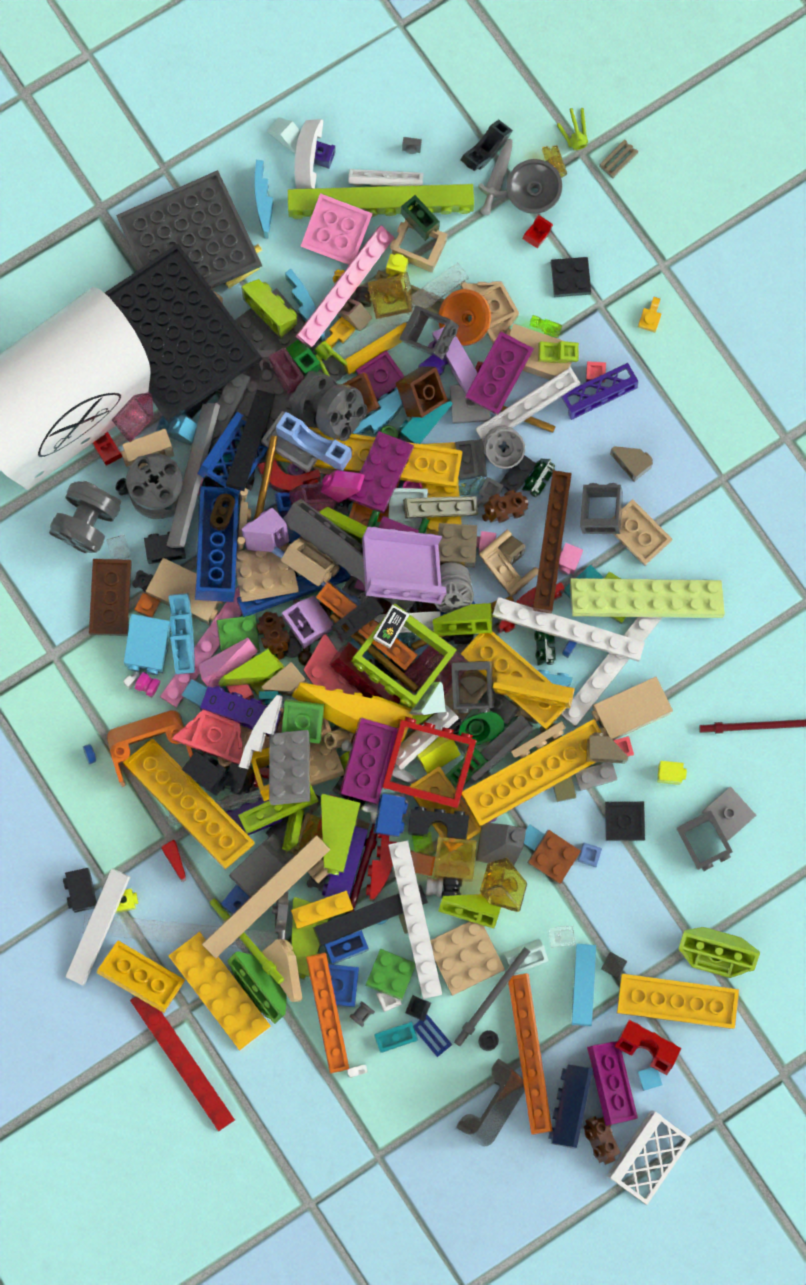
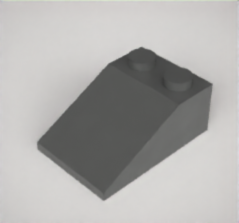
M273 834L252 852L229 877L251 897L295 854L291 850L286 851L282 849L283 842Z

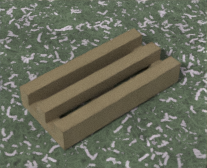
M624 139L599 167L610 177L614 178L638 154V150L633 149V146L629 145ZM625 147L626 149L608 167H606V165ZM629 151L631 152L613 172L610 171Z

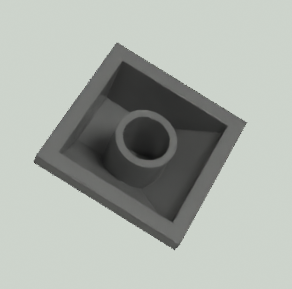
M484 824L481 826L476 861L512 869L523 849L526 829L505 824Z

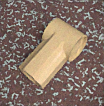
M339 727L338 730L324 735V742L326 747L331 750L340 748L345 740H349L353 744L355 734Z

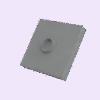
M460 385L450 386L451 402L453 403L451 406L453 424L486 422L490 419V411L466 399V393Z
M731 786L701 812L704 814L710 810L712 811L727 841L757 816Z

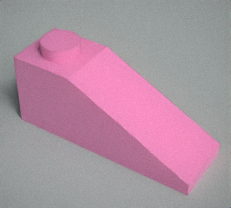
M246 638L202 662L198 666L203 682L212 688L214 686L220 687L218 682L221 678L249 661L258 652L257 648L249 638Z

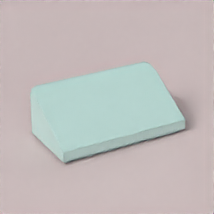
M540 939L504 953L510 967L524 947L531 951L515 974L549 961Z

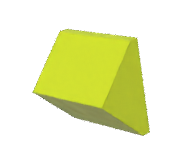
M439 736L419 753L416 758L428 774L439 766L443 767L461 754L454 740Z

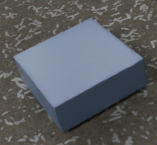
M583 843L578 862L597 867L602 848Z

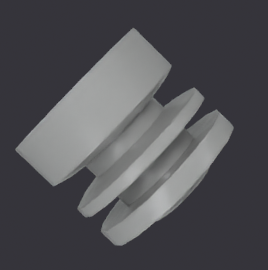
M505 425L496 426L485 435L483 441L484 453L496 467L502 469L512 468L523 459L525 443L519 433L512 427ZM503 441H505L508 446L501 450L499 445H502Z
M455 562L440 565L441 585L446 587V595L441 604L435 603L436 607L444 613H450L472 604L474 594L468 569L462 564Z

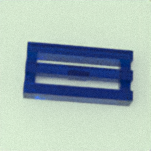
M428 1014L424 1021L419 1020L413 1025L416 1033L436 1057H439L452 1046V1043ZM426 1020L446 1043L445 1046L439 1042L424 1022ZM420 1025L441 1050L437 1051L418 1028Z

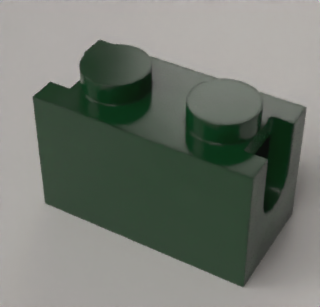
M416 195L401 206V215L425 241L433 230L435 232L439 230L440 221Z

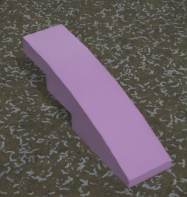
M444 327L432 333L436 343ZM455 336L444 358L451 367L452 374L467 394L477 375V371Z

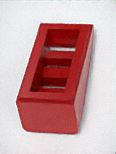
M173 839L162 846L161 849L181 882L186 881L185 871L177 843Z

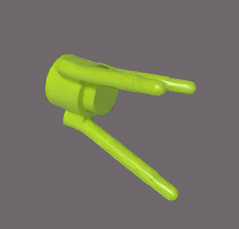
M570 108L575 133L571 135V139L560 123H557V127L566 139L569 148L573 147V150L577 151L587 147L588 143L584 108H581V133L578 129L573 108Z
M326 341L322 342L314 350L317 353L315 356L320 361L323 373L328 376V371L322 359L326 361L333 356L343 366L347 365V362Z

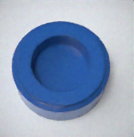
M569 641L562 655L569 658L577 643Z
M90 744L83 746L88 763H95L96 757Z

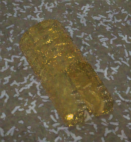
M548 146L542 147L545 161L552 164L558 170L561 178L566 176L567 170L558 146H552L551 150Z

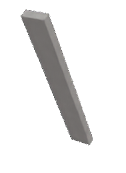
M217 403L202 405L183 479L182 490L167 546L171 548L185 547L202 477L197 473L208 456L220 405Z

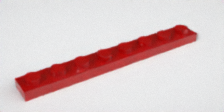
M136 996L132 998L130 1002L217 1130L221 1131L234 1122V1117L162 1011Z

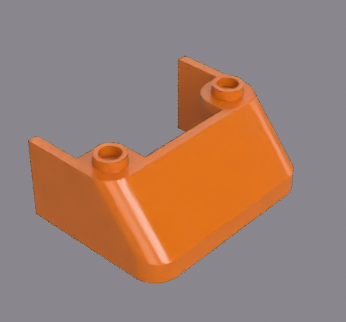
M170 710L111 729L108 732L107 741L111 757L122 787L126 785L119 763L129 758V745L165 733L171 743L180 744L173 741L174 735L184 728L182 717L177 711ZM186 746L189 756L191 758L193 755L191 747Z

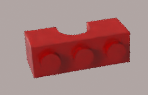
M628 1020L615 1045L616 1048L631 1056L638 1048L648 1050L652 1055L650 1066L665 1075H668L682 1049L673 1042L658 1036L655 1032H651L631 1020Z

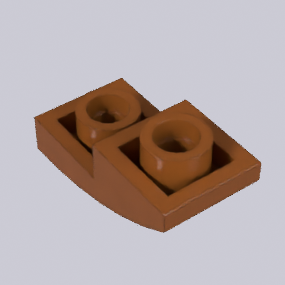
M410 850L415 873L432 876L436 857Z

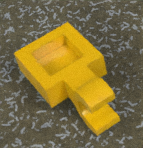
M653 297L650 309H643L638 324L639 328L656 332L661 313L657 312L660 298Z
M341 317L329 329L332 335L326 339V342L331 348L338 341L343 344L355 332L356 328Z

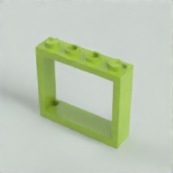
M394 604L395 607H397V608L401 609L402 611L406 612V611L403 610L401 607H399L397 604ZM409 614L403 626L445 656L414 696L362 657L373 643V638L384 621V617L355 654L351 662L358 668L357 670L365 671L369 674V678L373 682L381 683L385 686L384 689L389 694L397 695L401 698L400 701L403 704L414 708L457 649Z

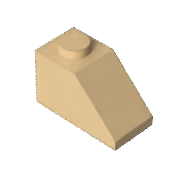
M291 662L266 682L262 688L264 691H278L282 695L292 696L300 682H308Z

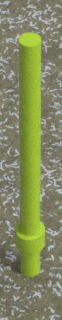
M215 898L210 901V905L226 921L230 917L228 912ZM243 932L239 939L263 965V970L268 975H271L278 984H281L284 978L276 970L277 966L271 960L269 961L246 933Z

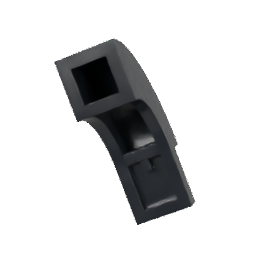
M498 119L489 126L481 140L472 149L463 154L460 160L473 171L481 170L498 153L513 130Z

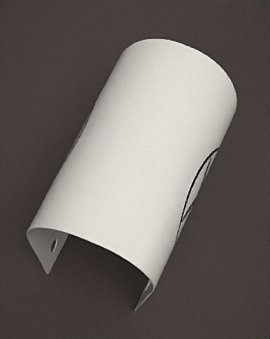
M96 287L90 288L0 353V470L27 490L147 403L150 365L144 348L126 317L100 289ZM133 404H135V406H134L132 409H130V410L127 411V409H128L130 406H132ZM89 438L88 441H86L85 443L81 444L85 439ZM44 471L39 477L35 478L36 475Z

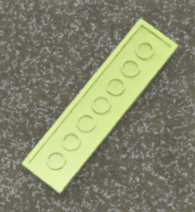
M573 578L570 580L572 616L723 618L725 615L721 580Z

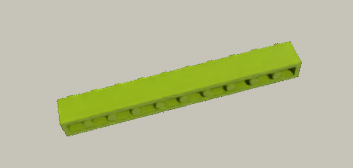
M473 184L288 189V215L294 219L312 217L320 193L373 213L372 217L378 214H385L386 216L401 214V206L414 195L432 213L448 215L452 212L468 214L474 211Z

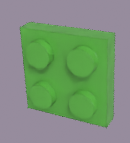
M255 615L216 620L221 652L249 638L257 648V653H260Z
M286 699L282 733L308 730L309 742L320 744L324 704Z
M380 949L365 986L402 1001L414 972L415 962Z

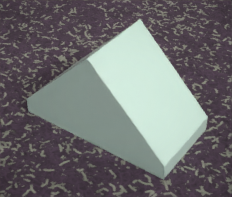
M278 118L267 130V133L293 153H296L300 130L293 121Z
M433 682L410 711L411 715L446 712L443 684L441 682Z

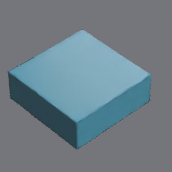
M529 824L526 829L524 845L534 851L543 838L544 833Z
M651 1067L637 1072L643 1091L663 1085L658 1070Z

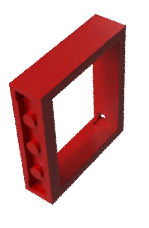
M405 717V720L399 719L398 730L382 788L458 808L476 740L472 739L473 735L461 732V736L453 734L454 730L445 727L441 731L434 729L435 725L424 722L423 725L416 724V719ZM405 727L468 744L453 798L391 781Z

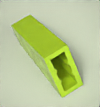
M322 794L323 842L330 848V851L323 856L324 868L328 869L327 873L339 876V872L344 873L360 803Z
M294 897L293 909L313 902ZM292 917V951L296 955L300 979L310 978L306 956L318 954L320 944L313 928L328 922L329 919L297 929Z

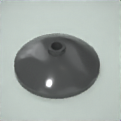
M530 159L519 163L511 171L507 180V194L512 204L519 210L530 214L548 211L558 202L562 193V179L558 170L549 162L540 159ZM537 188L538 192L533 193L531 190Z

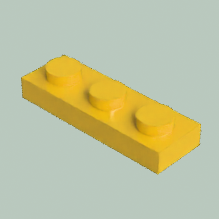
M347 891L295 908L291 912L297 929L352 911L353 907Z

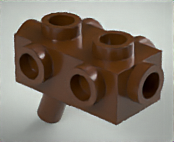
M515 490L506 492L502 497L499 494H495L489 497V501L483 505L485 514L482 515V519L485 522L490 520V523L495 521L502 523L510 517H514V519L520 518L525 515L524 512L528 509V499L521 492L515 493Z
M265 612L262 617L258 618L260 623L256 624L259 635H264L261 638L264 649L268 648L272 655L276 654L278 660L283 659V651L289 650L287 642L290 641L287 630L283 631L282 629L285 627L283 617H278L277 612Z
M596 1116L585 1120L586 1125L583 1126L585 1137L591 1143L595 1158L598 1159L599 1163L604 1162L605 1165L615 1161V1156L621 1152L612 1135L611 1125L606 1126L604 1117L597 1119Z

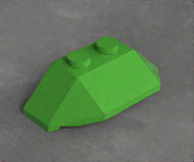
M239 951L235 952L227 962L231 966L237 982L258 1010L276 1024L286 1014V993L280 984L263 970V965L254 955Z

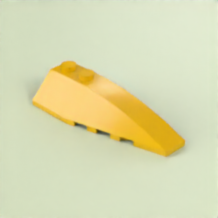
M302 682L298 684L292 694V697L298 701L324 704L323 718L354 734L356 733L359 718L397 728L399 719L405 720V717H413L410 714L411 708L378 696L367 698L362 697V693L354 692V695L343 693V690L340 689L330 691L326 690L324 686ZM405 727L402 741L406 736L408 727Z

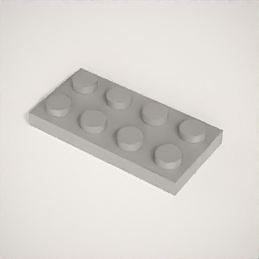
M301 730L274 733V735L270 734V804L279 805L310 801L309 731Z

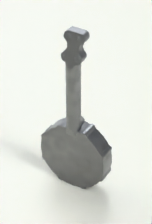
M288 891L276 901V906L272 907V914H275V932L278 933V939L286 940Z

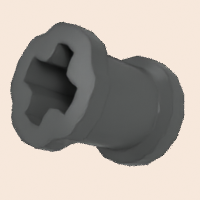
M361 1001L359 1008L349 1017L363 1027L364 1022L375 1011Z

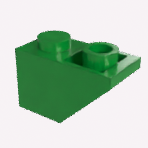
M299 340L283 350V353L303 378L310 371L318 372L321 370L320 361Z

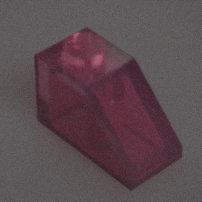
M284 347L271 354L269 360L279 382L289 395L295 392L304 376Z

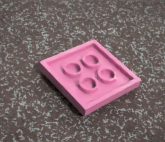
M320 193L301 247L350 265L358 254L373 213Z

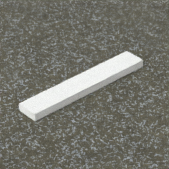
M570 367L500 412L499 415H495L481 424L475 430L482 441H484L485 435L494 427L505 425L513 428L581 383Z
M111 869L66 974V978L80 985H85L130 880V876Z

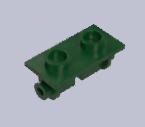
M541 458L536 462L532 474L525 480V485L522 488L523 491H531L530 494L533 497L541 494L546 486L542 478L549 481L553 470H555V464L551 463V459Z
M535 630L534 639L537 648L535 657L538 666L544 663L553 665L556 660L555 647H549L548 644L555 643L554 636Z

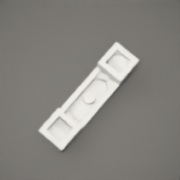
M322 119L306 120L300 131L295 153L296 189H315L317 174L313 172L317 138L322 136Z

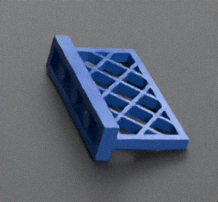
M239 412L235 414L197 473L203 478L206 475L226 487L229 475L226 467L232 466L233 462L224 463L223 455L231 454L232 460H234L237 449H233L231 442L240 441L241 439L240 429L242 426L245 427L246 421L242 419L244 415ZM265 445L259 446L257 451L258 458L254 460L249 477L268 450V447ZM222 467L224 475L219 476L212 471L214 468ZM226 487V488H228L229 490H231L232 492L236 493L237 495H238V494L240 493V491H241V490H237V489H233V488Z

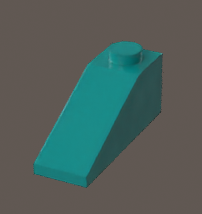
M449 401L442 404L422 418L412 417L409 422L405 420L399 427L401 430L399 436L406 442L420 444L453 403Z

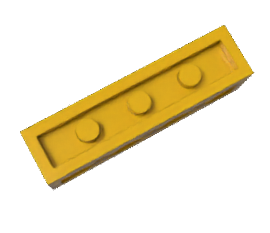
M498 673L497 681L493 684V690L497 694L571 708L575 691L571 687Z

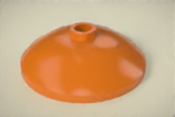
M460 289L452 292L445 298L439 310V315L451 319L459 325L456 337L462 346L477 343L485 336L491 322L490 307L486 299L474 290ZM470 315L472 316L471 321L468 320V317ZM439 323L440 329L445 327L444 324Z

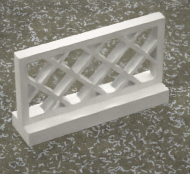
M651 1110L606 1176L647 1205L691 1141V1138L665 1120L656 1111ZM660 1122L667 1126L668 1134L657 1135V1127ZM680 1135L685 1139L680 1147H673L672 1136ZM668 1137L670 1148L660 1150L658 1139ZM655 1139L657 1151L646 1152L645 1144L647 1141ZM671 1151V1161L662 1164L661 1153ZM657 1154L659 1165L649 1166L647 1155ZM644 1156L645 1167L635 1169V1159ZM660 1168L661 1176L657 1180L651 1181L649 1169ZM646 1170L648 1181L638 1183L636 1172ZM633 1173L634 1184L626 1185L621 1180L625 1174ZM648 1184L649 1193L644 1198L639 1194L638 1186Z

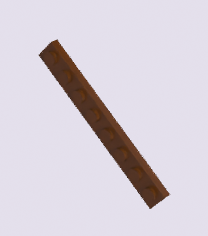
M555 470L552 472L533 611L550 614L553 611L572 473Z

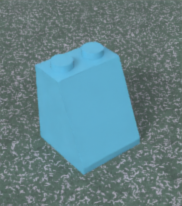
M131 614L124 657V665L128 667V670H147L146 673L152 675L163 673L172 632L170 621Z

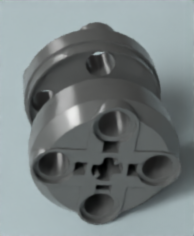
M308 372L289 398V406L292 407L294 417L303 421L307 427H318L322 433L335 440H348L351 433L356 430L361 420L367 414V406L364 404L363 396L358 389L350 385L337 384L334 379L321 372Z
M156 453L137 457L130 466L126 476L127 489L135 510L151 519H164L174 516L183 485L181 471L177 463L165 455ZM142 463L148 464L141 469L138 468ZM173 504V507L170 510L164 509Z
M77 481L70 484L65 496L69 503L77 507L73 517L57 513L50 524L49 534L83 553H97L104 543L105 535L93 526L97 518L110 522L114 521L121 509V500L90 482Z

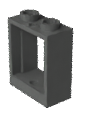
M415 306L400 340L411 347L443 360L453 338L457 334L459 325L451 319ZM428 318L445 325L434 349L417 343Z
M590 483L589 485H583L580 520L582 534H620L623 502L621 485L616 483H609L607 485ZM590 497H616L615 519H588Z
M492 661L452 663L453 710L458 709V713H469L470 709H478V712H489V708L494 707ZM460 670L487 671L488 702L460 703Z
M711 810L676 828L698 870L702 868L704 872L714 867L713 862L717 860L723 862L731 858L730 853L733 851ZM711 820L726 850L700 863L685 833Z

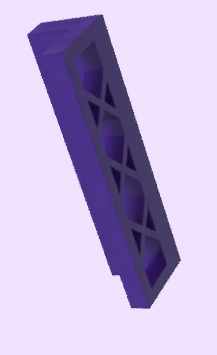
M626 363L572 389L561 398L568 408V416L573 420L637 389L638 379L629 363ZM624 370H627L630 375L625 380L617 378L618 374ZM605 379L613 380V384L609 388L601 386L602 381ZM588 387L597 389L596 393L592 396L584 394L585 389ZM572 395L579 396V402L571 405L568 397Z

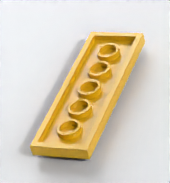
M493 631L492 633L478 634L460 654L467 661H492L493 684L497 681L498 673L552 683ZM478 670L487 678L486 670ZM508 696L545 730L566 709V707Z
M198 932L168 956L240 1051L271 1027V1025L219 956L215 958L202 945L206 939Z
M621 974L617 1013L735 1029L739 989Z

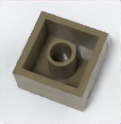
M439 523L438 535L442 536L438 544L440 565L455 562L468 568H474L476 563L477 525Z

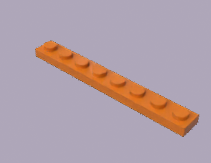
M529 974L514 975L508 983L531 1134L552 1132Z

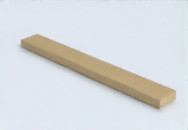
M317 835L314 836L214 931L202 945L217 958L328 853L330 848Z

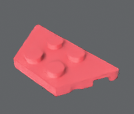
M324 634L303 671L313 685L324 686L326 690L340 689L343 690V693L354 695V692L361 693L329 665L338 651L328 636Z
M204 709L173 737V741L239 765L243 755L240 723Z

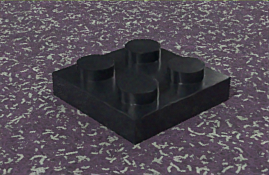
M588 257L551 259L554 297L591 295Z
M644 801L605 802L606 841H645Z

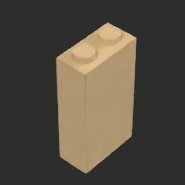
M513 324L512 329L508 328L507 335L534 348L522 371L551 380L570 368L572 362H538V343L540 341L559 343L563 340Z
M165 558L162 559L146 590L147 595L160 600V602L170 606L169 595L189 593L192 617L208 625L218 615L217 608L219 604L224 603L223 601L195 600L196 573Z
M654 677L594 704L591 714L596 722L599 721L600 730L604 733V736H609L612 740H616L670 715L673 710L657 677Z

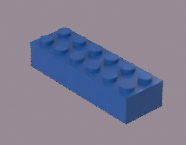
M200 487L195 600L234 602L239 494L237 495L228 488ZM221 494H230L235 499V508L229 525L224 530H215L210 525V516L216 499ZM221 520L216 521L219 524L223 523Z

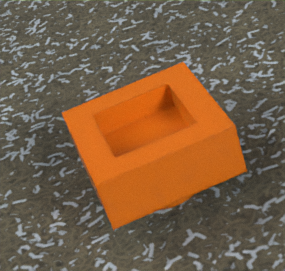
M142 593L134 610L142 615L153 618L160 600Z

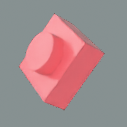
M587 361L586 382L606 373V362Z
M629 736L613 740L628 757L634 755Z

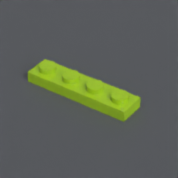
M310 784V801L271 805L267 801L238 816L248 834L318 802V799Z

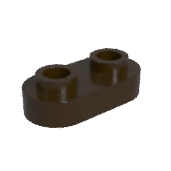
M221 494L216 499L210 516V525L215 530H224L229 525L235 508V499L230 494ZM221 520L223 523L219 524L216 521Z

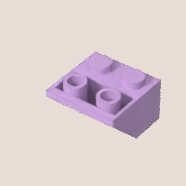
M273 508L262 512L257 519L248 522L242 528V534L245 538L244 544L247 550L272 552L276 546L281 548L289 542L286 522Z
M315 596L299 601L282 612L284 621L303 648H306L324 634L333 630L331 628L334 625Z

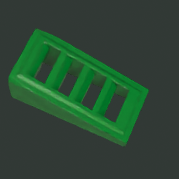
M474 748L472 756L476 758L480 765L478 766L471 759L470 765L474 770L468 769L465 784L488 762L476 748ZM464 758L445 775L455 787L457 786Z

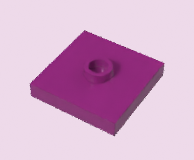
M387 350L355 370L357 375L363 372L367 373L377 401H379L378 399L382 395L394 391L396 388L395 383L405 377Z

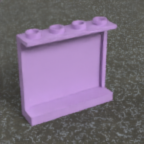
M367 527L362 537L366 596L441 604L446 595V587L441 585L438 548L442 536L415 533L413 531L406 532L395 529Z

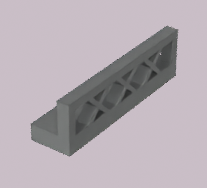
M523 715L518 717L480 752L488 762L472 776L474 781H479L535 730ZM476 758L472 759L478 766L480 765Z

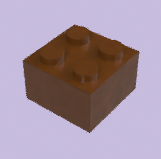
M421 366L395 383L407 417L422 418L448 401L436 367Z

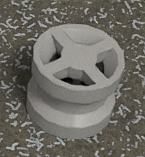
M427 877L426 896L436 895L441 898L443 878L433 879L432 877Z

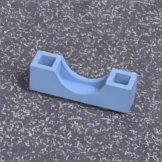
M285 412L276 426V432L279 437L339 471L344 470L352 457L351 448L335 439L328 440L317 435L303 421Z

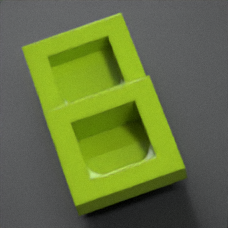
M540 341L538 343V362L569 363L579 361V343L560 341L559 343Z

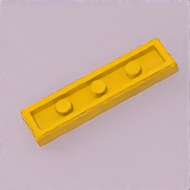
M407 323L401 324L346 358L347 365H344L347 374L350 375L379 354L403 342L400 340V337Z

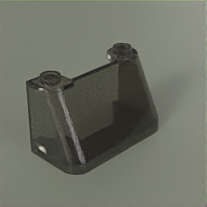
M497 1059L491 1068V1074L495 1080L494 1084L498 1085L499 1089L481 1118L467 1114L459 1120L455 1127V1130L481 1146H489L494 1142L525 1091L523 1077L500 1059Z

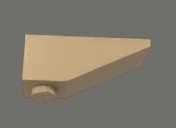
M277 939L264 949L262 953L277 966L276 970L284 978L280 986L290 1001L300 1002L302 1000L296 955L292 951V945L287 940Z

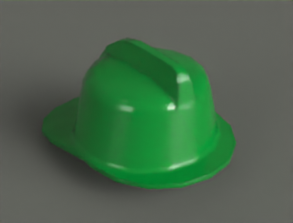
M490 711L471 715L460 725L459 736H461V732L473 735L472 739L476 740L475 746L497 738L504 730V721L500 715Z

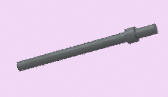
M525 947L470 1021L464 1024L462 1032L454 1041L455 1044L461 1046L468 1035H472L475 1031L474 1027L531 951Z

